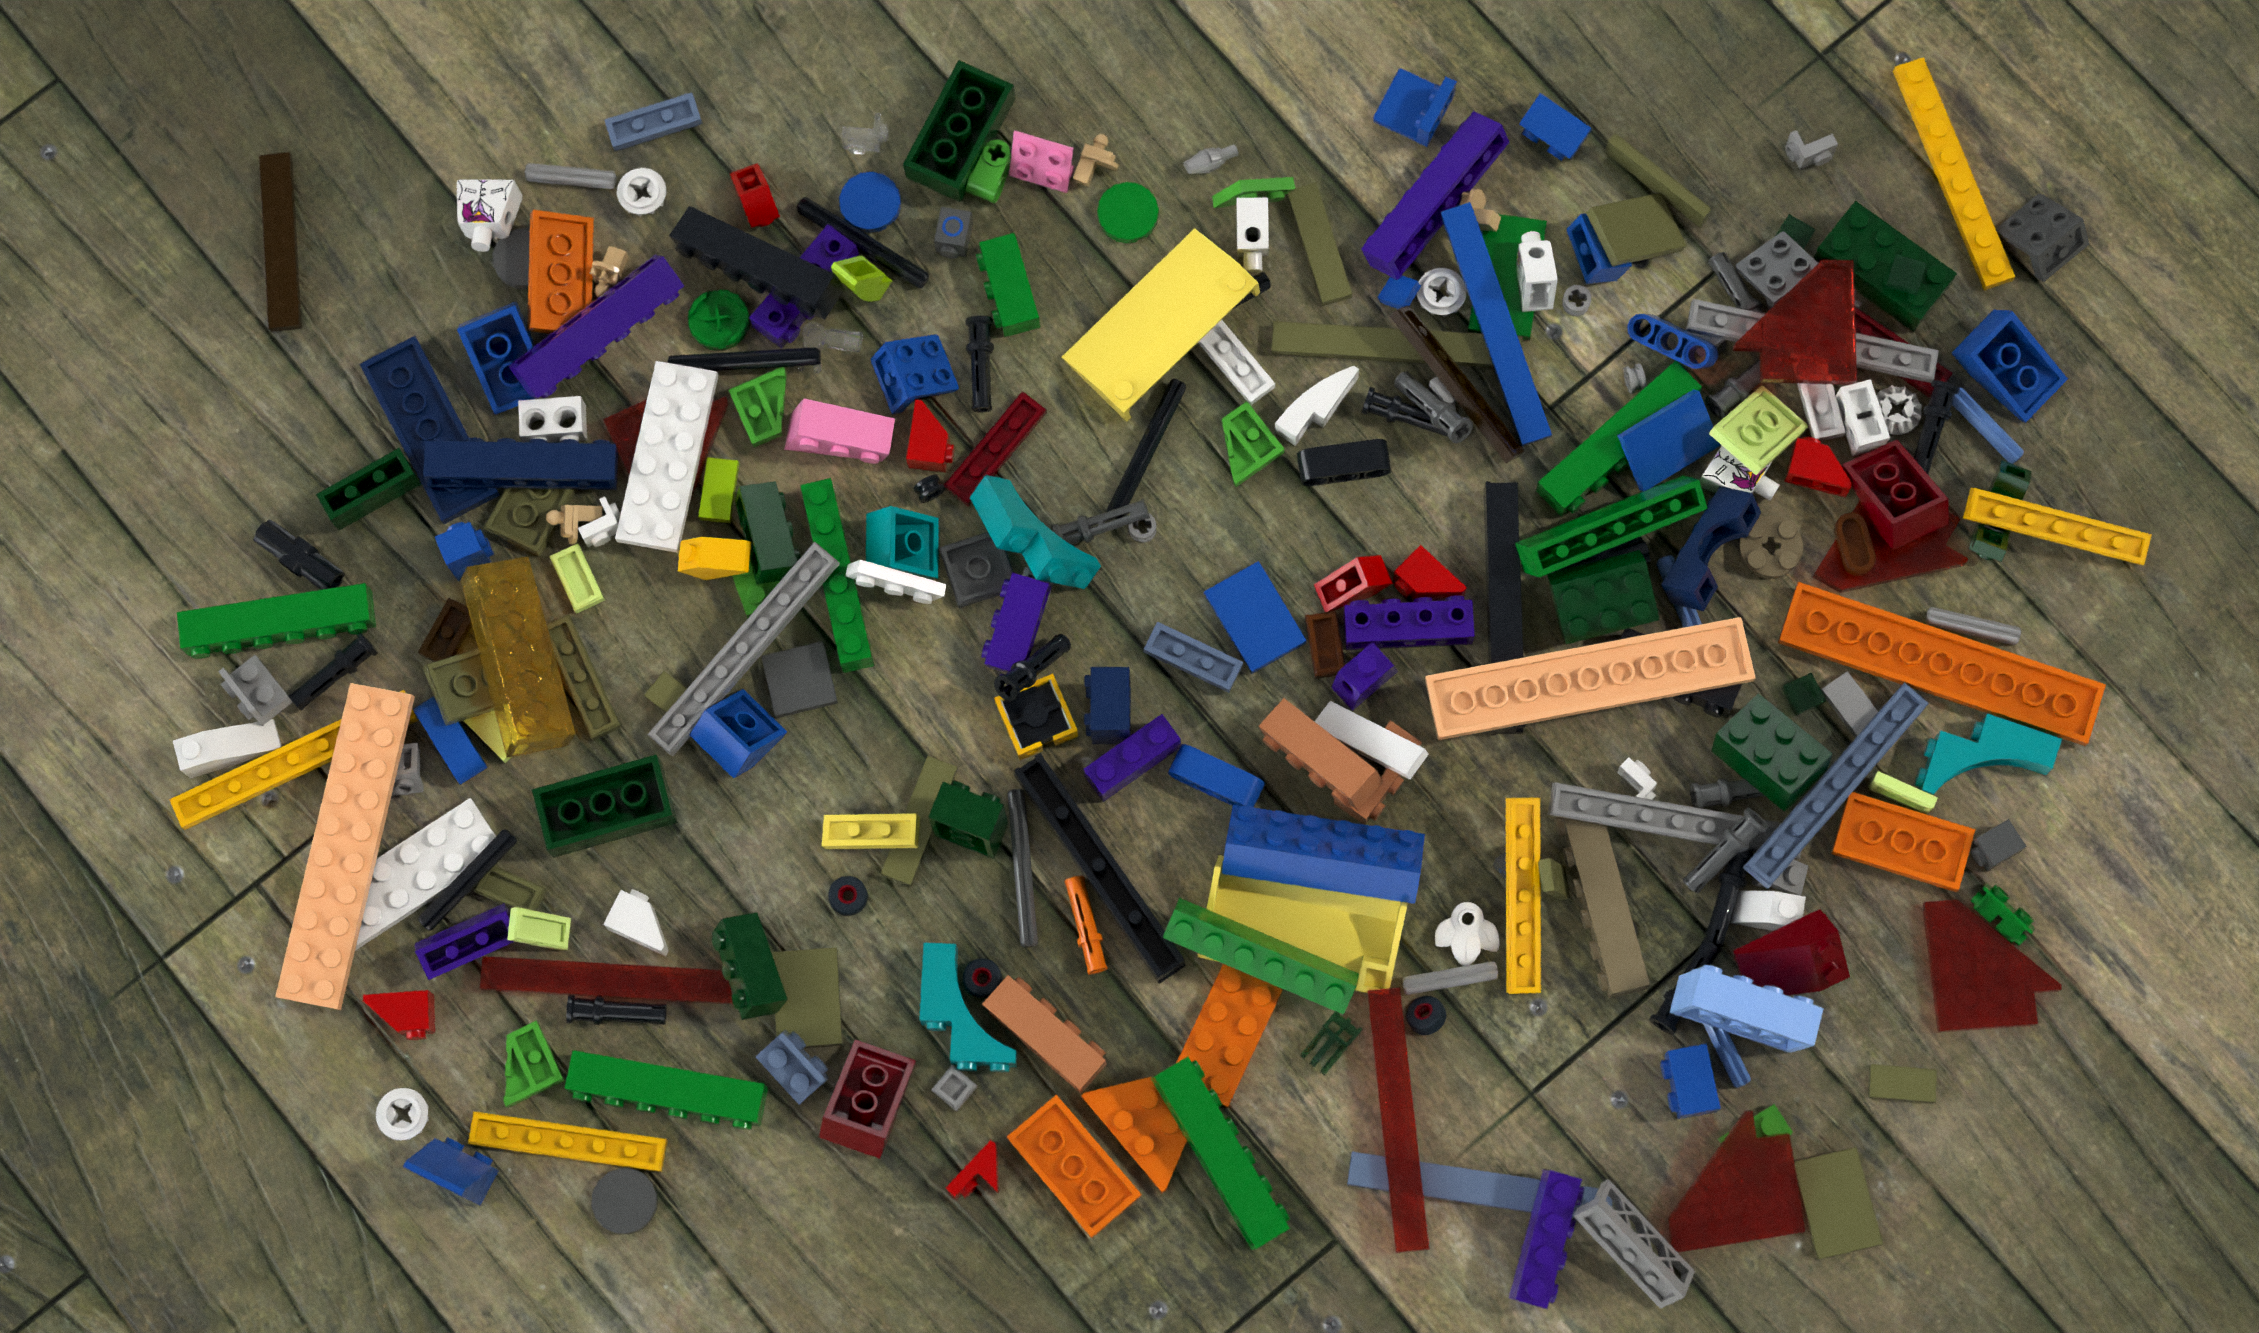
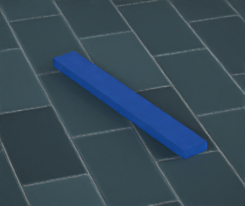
M1471 202L1441 211L1440 215L1520 444L1525 446L1552 436Z

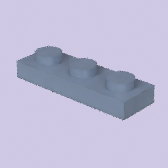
M692 92L604 120L614 151L702 124Z
M1159 622L1156 623L1143 649L1144 653L1230 693L1243 667L1242 661Z

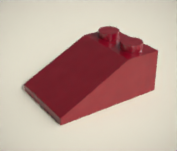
M1898 439L1842 464V468L1851 480L1852 487L1875 529L1893 550L1949 524V499Z
M1821 909L1733 950L1740 976L1752 979L1753 985L1762 988L1765 985L1780 988L1783 990V995L1786 996L1823 991L1850 977L1839 931Z
M855 1039L824 1113L819 1138L881 1159L916 1060Z

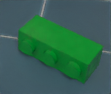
M1015 233L979 242L981 253L975 254L979 271H986L988 281L983 282L987 299H994L996 310L991 312L996 329L1002 327L1004 337L1040 328L1038 312Z

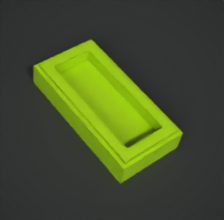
M707 457L699 520L731 523L739 471L738 460Z

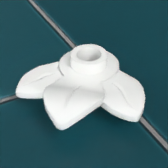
M1472 902L1458 904L1453 909L1451 917L1440 922L1435 931V945L1438 947L1451 946L1455 959L1462 966L1472 964L1478 957L1481 949L1491 952H1497L1499 949L1500 939L1495 925L1484 919L1480 907ZM1465 913H1472L1474 917L1472 923L1464 924L1462 916Z

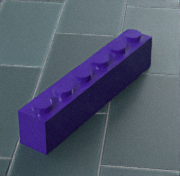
M1475 111L1461 123L1457 132L1448 143L1443 145L1439 154L1422 171L1421 176L1413 186L1404 193L1395 208L1386 215L1378 229L1367 238L1361 250L1372 268L1398 281L1443 225L1440 215L1441 211L1459 206L1462 193L1470 192L1510 143L1502 124Z
M654 255L508 367L531 397L538 399L541 396L544 399L557 390L556 384L564 378L569 380L580 373L582 370L580 366L587 360L594 361L601 357L607 351L605 347L612 341L619 342L631 333L629 328L638 321L642 324L655 315V308L662 303L667 305L678 298L680 295L678 291L684 285L664 256Z

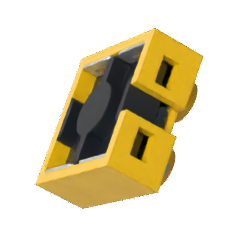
M1053 673L1036 680L1035 684L1031 687L1022 689L1018 698L1013 701L1004 700L1000 696L994 698L1020 761L1042 752V745L1053 741L1054 745L1057 746L1079 736Z

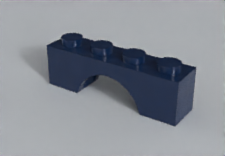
M1719 486L1715 495L1707 504L1708 509L1705 510L1699 522L1694 525L1692 534L1686 544L1680 549L1670 571L1664 576L1661 585L1671 604L1704 612L1718 588L1709 567H1707L1712 554L1728 541L1748 537L1761 514L1752 493Z

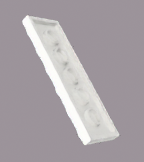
M656 361L615 539L617 542L679 553L719 376L717 371Z
M471 798L376 859L355 951L437 898L496 837Z

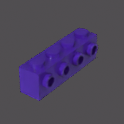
M827 224L800 258L832 273L831 266L834 262L857 257L859 253L857 245ZM769 293L749 318L755 330L782 349L787 342L790 344L797 338L800 333V327L806 319L811 320L815 315L808 317L801 313L795 305L791 303L787 306L783 305Z
M1449 596L1445 598V601H1433L1430 597H1420L1414 599V602L1401 603L1400 599H1386L1382 601V604H1369L1367 600H1356L1350 602V605L1344 606L1346 650H1362L1372 642L1379 649L1471 645L1474 641L1472 600H1465L1463 596Z
M1543 1169L1509 1298L1548 1309L1549 1303H1554L1558 1292V1284L1555 1283L1557 1271L1563 1270L1567 1258V1252L1563 1251L1566 1238L1570 1239L1575 1229L1576 1220L1572 1219L1575 1206H1580L1584 1195V1187L1580 1186L1582 1179Z

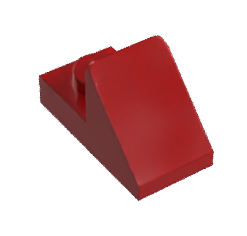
M992 1140L947 1185L946 1190L956 1200L961 1195L967 1198L977 1188L979 1184L976 1182V1179L979 1176L999 1194L998 1150Z

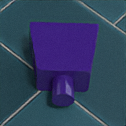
M1372 642L1340 669L1331 688L1353 711L1398 671ZM1346 683L1351 687L1352 691L1346 686Z

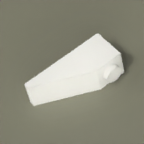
M274 719L269 720L263 726L259 722L202 731L173 740L180 771L190 779L261 757L282 747Z

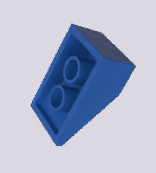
M517 301L461 323L457 327L460 338L495 415L518 406L519 400L535 399L527 393L508 367L535 346L530 331H527L528 326Z
M1993 309L1952 352V355L1975 381L2024 423L2068 379L2014 312L2009 310Z
M448 1137L445 1142L436 1138L407 1159L403 1165L404 1168L481 1206L499 1171L491 1166L493 1159L477 1151L472 1157L462 1152L464 1145Z

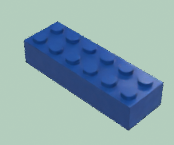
M1233 804L1225 845L1222 874L1415 904L1421 874L1425 834L1415 833L1411 830L1402 831L1383 828L1378 825H1363L1346 820L1337 821L1313 815L1305 816L1286 813L1281 810L1272 811L1248 805L1240 806Z

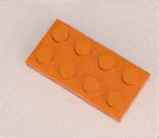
M533 210L530 213L527 331L551 334L592 303L593 277L590 271L593 263V217Z
M1852 792L1846 799L1831 854L1957 893L1961 885L1976 829Z
M1225 964L1222 965L1176 1063L1186 1057H1189L1191 1062L1196 1060L1205 1074L1202 1081L1208 1090L1213 1089L1218 1095L1222 1106L1228 1108L1283 989Z
M1057 1094L1007 1136L1010 1143L1091 1239L1142 1196Z

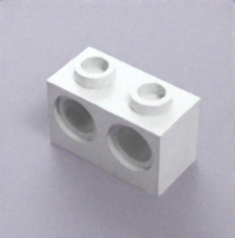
M1871 379L1840 387L1836 394V399L1852 456L1866 454L1885 445L1890 436Z
M581 396L518 401L519 435L523 442H529L531 439H544L548 443H560L564 439H573L579 442L587 441L586 405ZM565 419H576L573 426L569 428L561 427ZM537 420L545 421L543 427L539 430L530 429L533 422Z

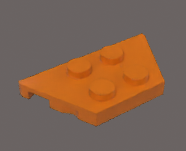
M1151 1077L1082 1094L1081 1098L1163 1194L1167 1190L1187 1140L1154 1086Z

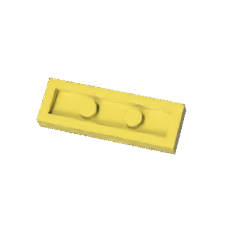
M917 813L824 815L822 847L825 849L918 848L920 816Z

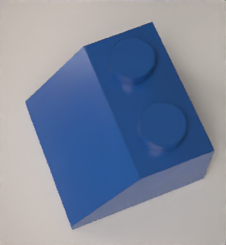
M742 689L706 709L690 733V736L733 778H736L753 768L786 735L787 731Z

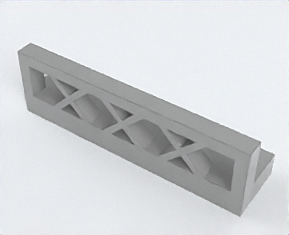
M1609 1179L1601 1182L1594 1200L1578 1207L1574 1218L1660 1309L1684 1298L1695 1273L1693 1268ZM1607 1196L1613 1200L1615 1210L1605 1201ZM1629 1219L1635 1224L1637 1234L1631 1228ZM1650 1242L1656 1246L1659 1257L1653 1252ZM1672 1265L1682 1274L1680 1279L1674 1274Z

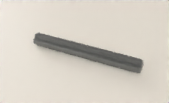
M1013 789L1008 791L1007 796L1020 944L1022 947H1034L1038 944L1025 792L1022 789Z

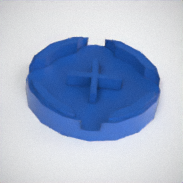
M864 172L850 178L843 186L839 197L840 210L844 219L865 233L880 232L886 229V226L898 218L901 209L900 193L895 183L884 174L876 172Z

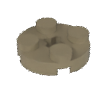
M1774 515L1762 516L1757 519L1748 537L1739 539L1738 554L1743 565H1746L1748 569L1753 571L1752 574L1768 580L1779 579L1792 571L1800 561L1803 554V540L1793 521ZM1768 540H1772L1774 544H1778L1779 549L1775 550L1774 555H1770L1767 549L1762 548V544H1767Z

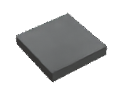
M988 532L939 547L958 608L1000 595L1004 580H1010L1013 569L1006 550L996 548Z
M823 641L761 656L776 718L838 704Z

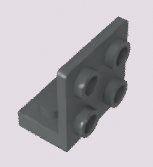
M2041 193L2037 194L1996 228L2000 238L2030 256L2035 277L2043 282L2089 245L2083 218Z
M1785 232L1779 233L1735 265L1736 271L1766 298L1768 315L1786 318L1826 290L1823 267Z

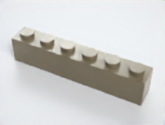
M1555 817L1557 833L1559 836L1564 835L1567 848H1563L1567 867H1573L1575 879L1571 880L1573 892L1576 898L1581 897L1584 910H1580L1581 921L1584 929H1590L1593 941L1588 942L1592 959L1598 960L1601 972L1597 973V978L1601 991H1607L1608 998L1611 999L1647 990L1650 982L1606 825Z

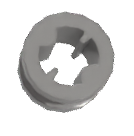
M1581 285L1569 287L1562 299L1564 311L1572 316L1585 314L1591 303V294L1586 287ZM1573 295H1577L1579 299L1585 300L1582 301L1580 307H1576L1575 302H1569V300H1572Z
M1640 363L1635 364V367L1632 369L1629 366L1623 368L1626 387L1630 394H1634L1636 389L1642 391L1647 386L1645 373Z
M1150 513V518L1143 519L1146 525H1151V529L1147 528V533L1141 534L1139 529L1133 528L1134 525L1138 526V521L1128 524L1129 534L1134 541L1145 543L1154 538L1156 534V521Z

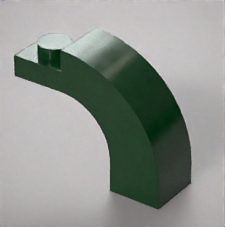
M2001 460L1988 491L2023 500L2030 484L2032 471ZM1976 522L1969 549L1985 560L1995 559L2002 562L2007 551L2010 531Z

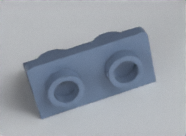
M785 1029L755 1057L800 1105L828 1080L829 1076L825 1073L828 1068L816 1055L813 1058L809 1056L803 1049L806 1046L805 1042L796 1032L793 1031L789 1034Z

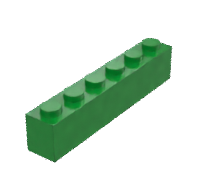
M1677 361L1673 362L1538 481L1536 492L1561 518L1568 511L1574 514L1586 502L1583 499L1591 491L1595 494L1598 493L1609 482L1607 477L1612 472L1620 473L1629 465L1617 435L1690 391H1701L1702 386Z
M1683 475L1515 544L1524 573L1542 577L1708 508L1699 479Z
M828 478L802 484L800 487L813 543L819 544L840 563L822 585L842 670L844 673L875 666L855 579L845 577L847 565L851 563L832 480Z
M366 583L177 612L180 649L194 659L207 658L210 656V653L219 651L225 654H235L241 652L242 648L252 646L255 649H267L273 647V643L284 641L286 644H299L305 641L304 638L310 637L331 639L336 637V633L348 632L349 634L357 635L359 632L366 633L367 629L376 627L373 594Z
M1182 898L1178 899L1163 935V938L1343 1015L1357 986L1358 973Z
M572 1050L564 1088L569 1093H573L572 1099L591 1102L592 1097L605 1099L604 1104L608 1106L623 1108L624 1103L637 1105L636 1110L655 1113L656 1108L669 1110L668 1116L687 1119L688 1114L701 1116V1122L719 1125L721 1119L732 1121V1127L743 1130H751L752 1125L761 1126L768 1087L763 1083Z
M1186 1057L1157 1074L1151 1080L1251 1250L1258 1249L1289 1230L1290 1228L1286 1222L1290 1220V1217L1281 1203L1276 1205L1269 1193L1273 1189L1264 1174L1259 1176L1254 1169L1253 1164L1256 1163V1160L1250 1149L1246 1145L1241 1147L1236 1135L1239 1132L1230 1117L1225 1119L1218 1108L1222 1106L1218 1095L1213 1089L1208 1090L1202 1081L1205 1074L1196 1060L1191 1062L1189 1057Z

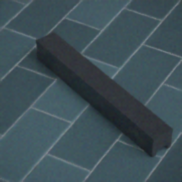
M1486 481L1483 490L1489 664L1523 658L1520 557L1515 544L1519 542L1517 482L1491 483ZM1526 724L1491 730V736L1496 734H1523V728L1526 727Z
M1041 753L1037 754L1033 760L1021 768L1018 767L1013 770L1014 777L1159 984L1184 968L1186 966L1185 959L1173 942L1163 938L1165 930Z

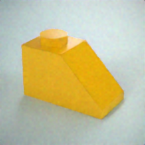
M711 537L682 540L679 550L678 572L703 580L748 573L751 542Z

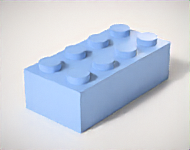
M1703 965L1701 968L1692 969L1690 972L1679 975L1670 1013L1788 1053L1815 1045L1824 1008L1813 1005L1812 999L1804 996H1794L1792 998L1783 995V990L1774 986L1765 985L1762 988L1753 985V980L1745 976L1734 975L1732 978L1723 975L1722 969L1711 965Z

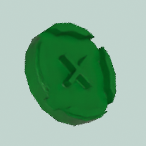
M1132 182L1115 184L1106 190L1099 200L1097 210L1098 221L1104 233L1117 242L1129 244L1149 236L1157 225L1159 215L1158 204L1151 191L1139 183Z
M724 289L713 292L710 290L702 293L692 303L688 311V325L692 337L701 346L709 350L724 351L735 347L745 338L750 326V315L745 302L737 294Z

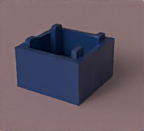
M1091 667V675H1085L1084 677L1086 698L1091 699L1090 713L1084 715L1086 736L1092 738V744H1119L1131 736L1130 668Z

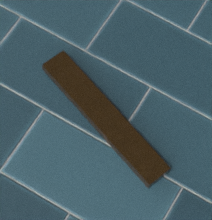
M290 152L259 155L268 328L271 332L302 329L292 155Z
M1407 305L1394 311L1389 317L1504 462L1508 463L1519 457L1524 452L1523 447L1411 306Z

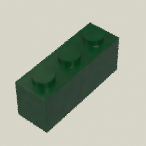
M398 448L317 493L316 496L330 521L338 530H341L422 484L401 449Z
M776 481L739 486L735 504L744 539L751 542L750 561L756 584L781 581L800 559L799 550L793 547L791 540L793 538L792 523L790 520H786L784 514L786 509L784 494L778 491Z
M758 913L722 918L712 932V944L715 950L719 952L722 961V973L724 978L729 981L732 990V1002L734 1007L739 1010L741 1019L778 1013L788 999Z

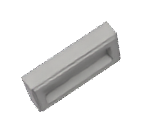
M1848 671L1823 687L1820 691L1855 738L1878 713L1877 709Z

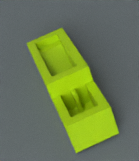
M862 255L836 261L831 266L832 273L836 275L838 280L864 301H879L892 282L890 278Z

